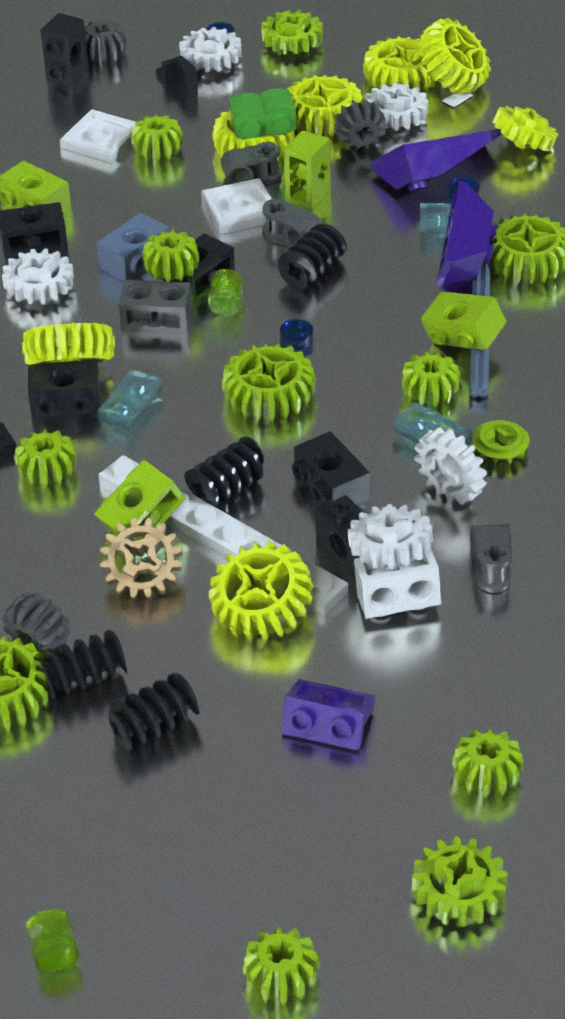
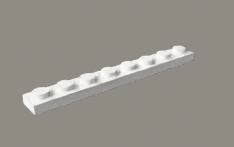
M122 455L99 473L100 485L114 492L126 479L129 472L139 464ZM177 486L186 499L165 523L225 558L227 554L235 557L239 554L240 545L246 550H250L253 547L254 541L260 544L261 548H264L270 540L276 545V548L281 546V544ZM300 556L302 562L308 566L310 571L309 577L313 582V591L310 592L312 605L308 606L325 616L348 595V583Z

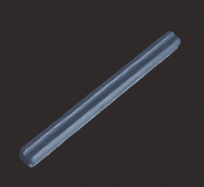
M490 263L488 265L482 264L478 276L472 279V295L490 296ZM489 348L487 350L471 349L470 395L474 398L478 396L484 398L488 395Z

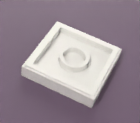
M91 109L60 139V148L112 164L132 144L131 134L132 129L135 127V122Z
M260 178L201 191V200L219 235L262 226L266 223V217L262 213L263 204L272 198Z

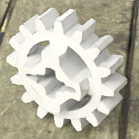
M212 27L210 31H207L205 28H201L197 32L191 31V36H183V41L179 42L180 56H183L194 65L196 71L204 68L205 72H209L210 69H215L219 72L224 67L229 69L231 68V63H238V58L242 57L240 37H236L235 32L227 34V29L225 28L217 31L216 27Z
M393 83L392 87L382 84L381 89L372 88V93L365 94V99L369 103L375 101L381 112H383L386 118L385 130L389 128L398 131L401 126L408 130L410 129V124L419 126L420 120H426L428 99H426L425 92L419 93L418 87L409 89V84Z
M31 249L30 253H18L19 259H8L9 265L3 266V287L7 290V295H15V299L18 302L26 298L28 304H32L34 300H40L41 304H45L46 300L50 298L55 301L58 300V293L67 294V287H73V266L69 264L67 256L60 258L59 251L48 254V249H44L41 253Z
M438 427L419 439L420 443L414 448L419 454L414 457V460L422 465L418 470L419 474L428 477L426 484L428 486L434 485L438 496L446 494L449 502L452 503L456 499L459 504H463L466 501L470 502L482 492L481 489L487 484L482 478L487 475V471L479 467L483 459L473 454L475 446L471 445L468 447L465 444V437L463 435L456 438L452 429L449 428L444 432L441 427Z
M387 504L382 510L375 506L372 507L371 514L361 512L359 513V520H352L350 522L351 529H348L349 547H351V554L353 556L360 557L361 563L372 560L373 567L377 568L382 563H385L389 569L394 568L399 562L408 566L410 565V558L421 560L423 559L422 552H430L431 542H433L432 525H430L428 516H421V510L419 509L408 512L407 505L396 509L392 504Z

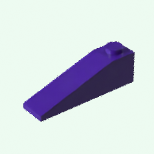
M500 129L403 144L369 164L375 173L396 190L409 188L410 192H415L427 188L428 181L440 176L502 134Z

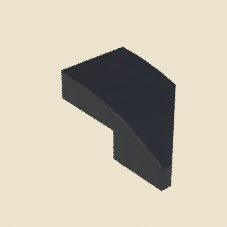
M183 56L162 61V67L156 69V74L165 85L177 83L187 97L198 94L196 68Z

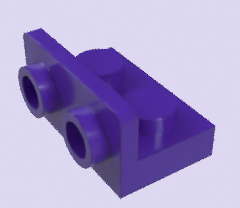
M298 679L285 696L281 732L290 736L358 750L362 745L364 725L374 711L376 695Z

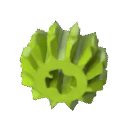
M155 115L151 118L144 116L143 121L135 122V127L132 129L131 142L136 155L144 157L146 161L151 159L159 161L163 158L170 160L171 155L179 154V149L182 147L183 133L181 132V127L178 126V121L169 119L168 115L163 117Z
M174 229L170 233L160 231L159 236H149L148 242L144 244L142 251L144 267L147 274L154 275L155 280L164 278L168 283L172 279L182 281L183 276H193V270L198 268L199 252L197 244L195 243V238L188 237L187 232L175 233Z
M425 351L422 357L412 355L411 361L404 363L401 387L403 394L408 396L409 402L419 401L421 407L426 404H432L436 408L439 402L449 404L450 399L457 396L460 371L458 365L453 364L452 357L442 358L440 352L435 355H429Z
M44 429L39 434L30 432L29 438L19 440V446L15 449L14 454L15 465L21 480H28L31 486L42 483L45 488H47L49 483L54 482L61 485L62 478H71L72 471L76 467L75 463L77 462L76 451L73 449L70 437L62 436L59 430L48 433Z
M490 726L485 733L481 734L477 730L472 729L469 737H460L457 749L452 754V766L454 767L457 784H466L469 794L477 790L482 791L485 799L490 792L494 791L503 797L507 788H516L519 776L523 771L524 759L520 753L518 741L509 740L507 731L498 735L494 734Z
M277 925L274 934L269 935L260 930L257 941L247 943L245 948L246 957L242 961L243 974L247 978L251 993L261 992V997L265 1003L276 996L279 997L280 1002L284 1006L290 995L302 1001L305 995V988H314L317 981V969H319V956L314 951L311 937L300 938V933L296 927L288 934L283 933L282 929Z

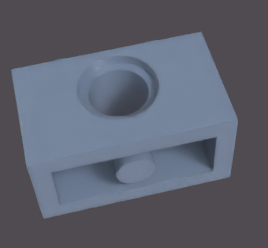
M140 212L96 242L99 269L123 282L124 280H133L146 270L142 251L144 244L149 240V236H159L160 231L169 233V227Z

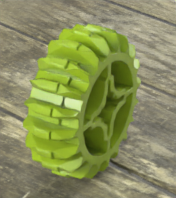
M524 213L521 217L511 215L509 220L500 218L499 223L493 224L497 226L491 244L494 245L489 263L490 269L495 272V276L504 275L505 281L514 279L517 280L518 284L526 281L532 285L533 281L545 283L547 278L556 279L557 274L564 273L565 228L560 226V222H551L550 217L539 218L537 214L527 216Z
M265 343L263 347L257 348L251 345L249 351L239 350L238 356H231L229 363L224 365L222 390L224 391L227 405L233 406L234 412H243L245 418L256 416L258 421L262 418H270L273 422L275 417H282L286 420L289 413L298 415L300 408L308 407V402L313 399L315 392L316 375L310 359L304 358L301 351L294 352L292 346L281 348L279 343L275 346H267Z
M4 635L0 640V728L4 727L9 733L11 725L18 724L25 727L26 718L38 719L39 709L47 708L49 695L45 674L41 668L40 661H38L39 657L43 662V652L37 651L33 643L24 645L20 637L13 642H9Z

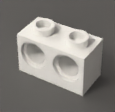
M432 550L430 552H422L423 559L421 560L410 558V565L408 566L399 562L394 568L390 569L385 563L376 568L373 567L372 560L361 563L360 558L354 559L357 596L365 619L384 617L389 614L409 610H421L441 604L439 567Z

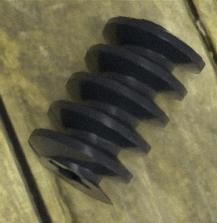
M317 224L304 234L295 245L291 246L287 252L281 255L278 261L280 275L291 287L304 290L307 284L314 283L317 277L321 276L339 257L345 254L347 243L342 234L333 226Z
M244 436L238 442L228 445L227 449L224 448L218 451L216 455L208 457L205 462H201L195 465L193 469L187 470L184 478L193 495L217 507L219 500L227 501L230 499V493L238 494L241 492L242 486L245 488L252 485L253 480L258 481L263 478L262 465L264 463V456L258 443L251 437Z
M112 630L104 632L103 642L97 634H93L89 637L88 647L82 639H77L73 644V652L66 643L59 645L58 657L51 648L44 649L43 662L38 657V661H40L41 668L45 674L48 695L51 699H56V686L59 685L69 695L71 694L72 681H76L80 688L85 690L87 677L89 676L92 677L97 685H101L102 672L106 671L112 681L117 680L118 667H121L127 674V665L120 641Z
M172 673L168 675L166 681L162 679L155 681L152 688L149 686L141 688L138 695L135 693L126 695L124 702L120 700L112 702L108 718L110 727L119 744L126 752L132 751L130 738L134 737L140 745H144L147 741L146 730L154 738H158L161 736L160 723L168 731L175 730L173 717L176 716L182 724L189 723L187 710L190 709L196 715H199L200 712L196 696L188 681L182 675Z

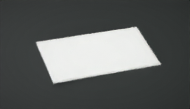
M455 92L442 100V102L456 107L473 95L467 93L460 95Z

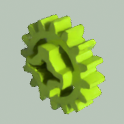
M290 10L282 13L276 12L275 17L268 16L267 22H262V42H265V47H272L274 52L278 50L283 51V54H287L289 51H293L294 54L302 51L309 52V47L317 48L318 42H322L323 23L319 22V17L311 18L310 12L306 14L301 13V10H297L296 13H291Z
M454 836L453 845L447 846L444 841L439 839L437 840L436 851L426 847L423 849L422 860H415L412 891H416L417 905L427 904V916L432 917L438 912L442 914V924L447 925L451 918H458L460 926L465 927L469 917H473L478 924L483 923L484 911L495 915L497 914L498 903L505 902L508 872L503 871L502 857L492 858L491 846H486L479 850L477 849V839L472 838L468 845H461L459 836Z

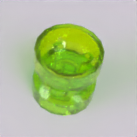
M223 269L213 275L208 295V305L214 313L228 316L239 310L244 287L243 278L239 273L230 269Z
M58 909L45 910L36 914L28 921L26 930L31 944L35 946L33 957L37 969L46 973H56L70 968L77 962L80 953L75 938L70 936L73 928L68 913Z

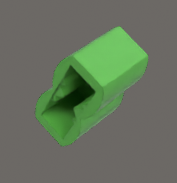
M270 89L259 95L255 93H241L229 99L230 118L236 138H258L266 133L282 135L297 129L296 110L290 92L287 89Z

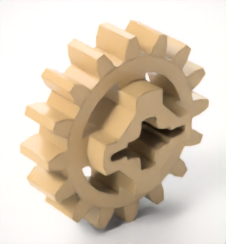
M147 517L144 525H138L136 518H131V527L127 529L121 523L117 524L119 535L107 534L106 539L111 546L100 549L101 555L108 558V560L100 563L101 570L111 571L105 578L107 584L111 585L118 582L117 594L121 596L126 590H129L132 601H136L139 593H144L147 601L152 600V591L156 589L160 594L165 595L164 584L166 582L174 585L177 583V579L172 571H182L183 568L181 562L174 560V558L183 555L181 547H172L177 541L175 533L165 536L166 524L161 523L155 529L152 525V519ZM137 536H145L144 539L141 540H129ZM161 545L167 553L166 565L157 558ZM117 553L126 560L122 573L118 571L116 566ZM147 553L149 562L141 561L137 566L134 556L142 557ZM142 578H154L153 580L148 582L138 583L139 579Z

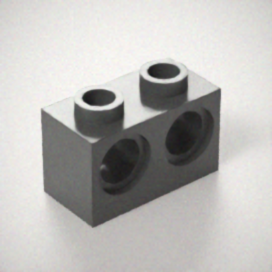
M124 280L118 304L121 331L187 334L192 313L191 283Z

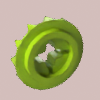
M493 420L483 423L475 429L472 435V443L475 446L474 452L480 453L483 460L493 459L495 464L499 460H504L511 464L513 458L523 459L525 451L529 450L530 438L527 431L511 421ZM495 438L506 446H500L499 443H495Z

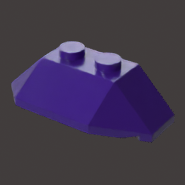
M459 181L450 205L436 286L440 287L439 289L442 292H454L477 277L482 264H489L494 245H491L497 226L492 224L494 211L466 182Z

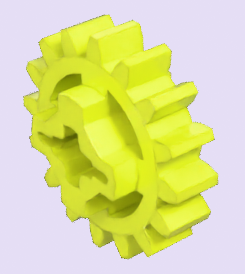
M500 106L492 121L495 124L494 127L501 130L500 133H502L503 137L509 139L515 146L522 149L532 148L535 150L538 147L543 151H546V149L551 150L559 133L555 132V128L549 126L546 118L541 117L535 110L527 107L526 109L519 107L512 109L509 106H505V108Z

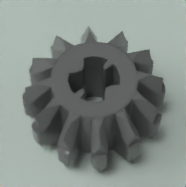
M99 20L95 23L89 22L88 26H84L88 60H92L93 63L103 62L105 64L106 61L114 62L116 58L124 55L127 41L124 29L121 28L119 23H112V20L106 22Z
M364 97L357 103L352 99L350 106L341 105V113L335 114L336 124L334 125V131L345 148L351 146L356 152L363 146L368 150L369 144H379V136L385 135L384 126L386 125V118L375 101L369 103Z
M25 592L20 597H17L6 609V613L2 617L5 625L3 629L12 637V642L20 637L24 645L33 643L39 652H44V649L51 648L56 653L59 645L65 643L68 635L71 633L68 626L69 620L61 614L62 609L55 607L51 599L45 600L39 593Z

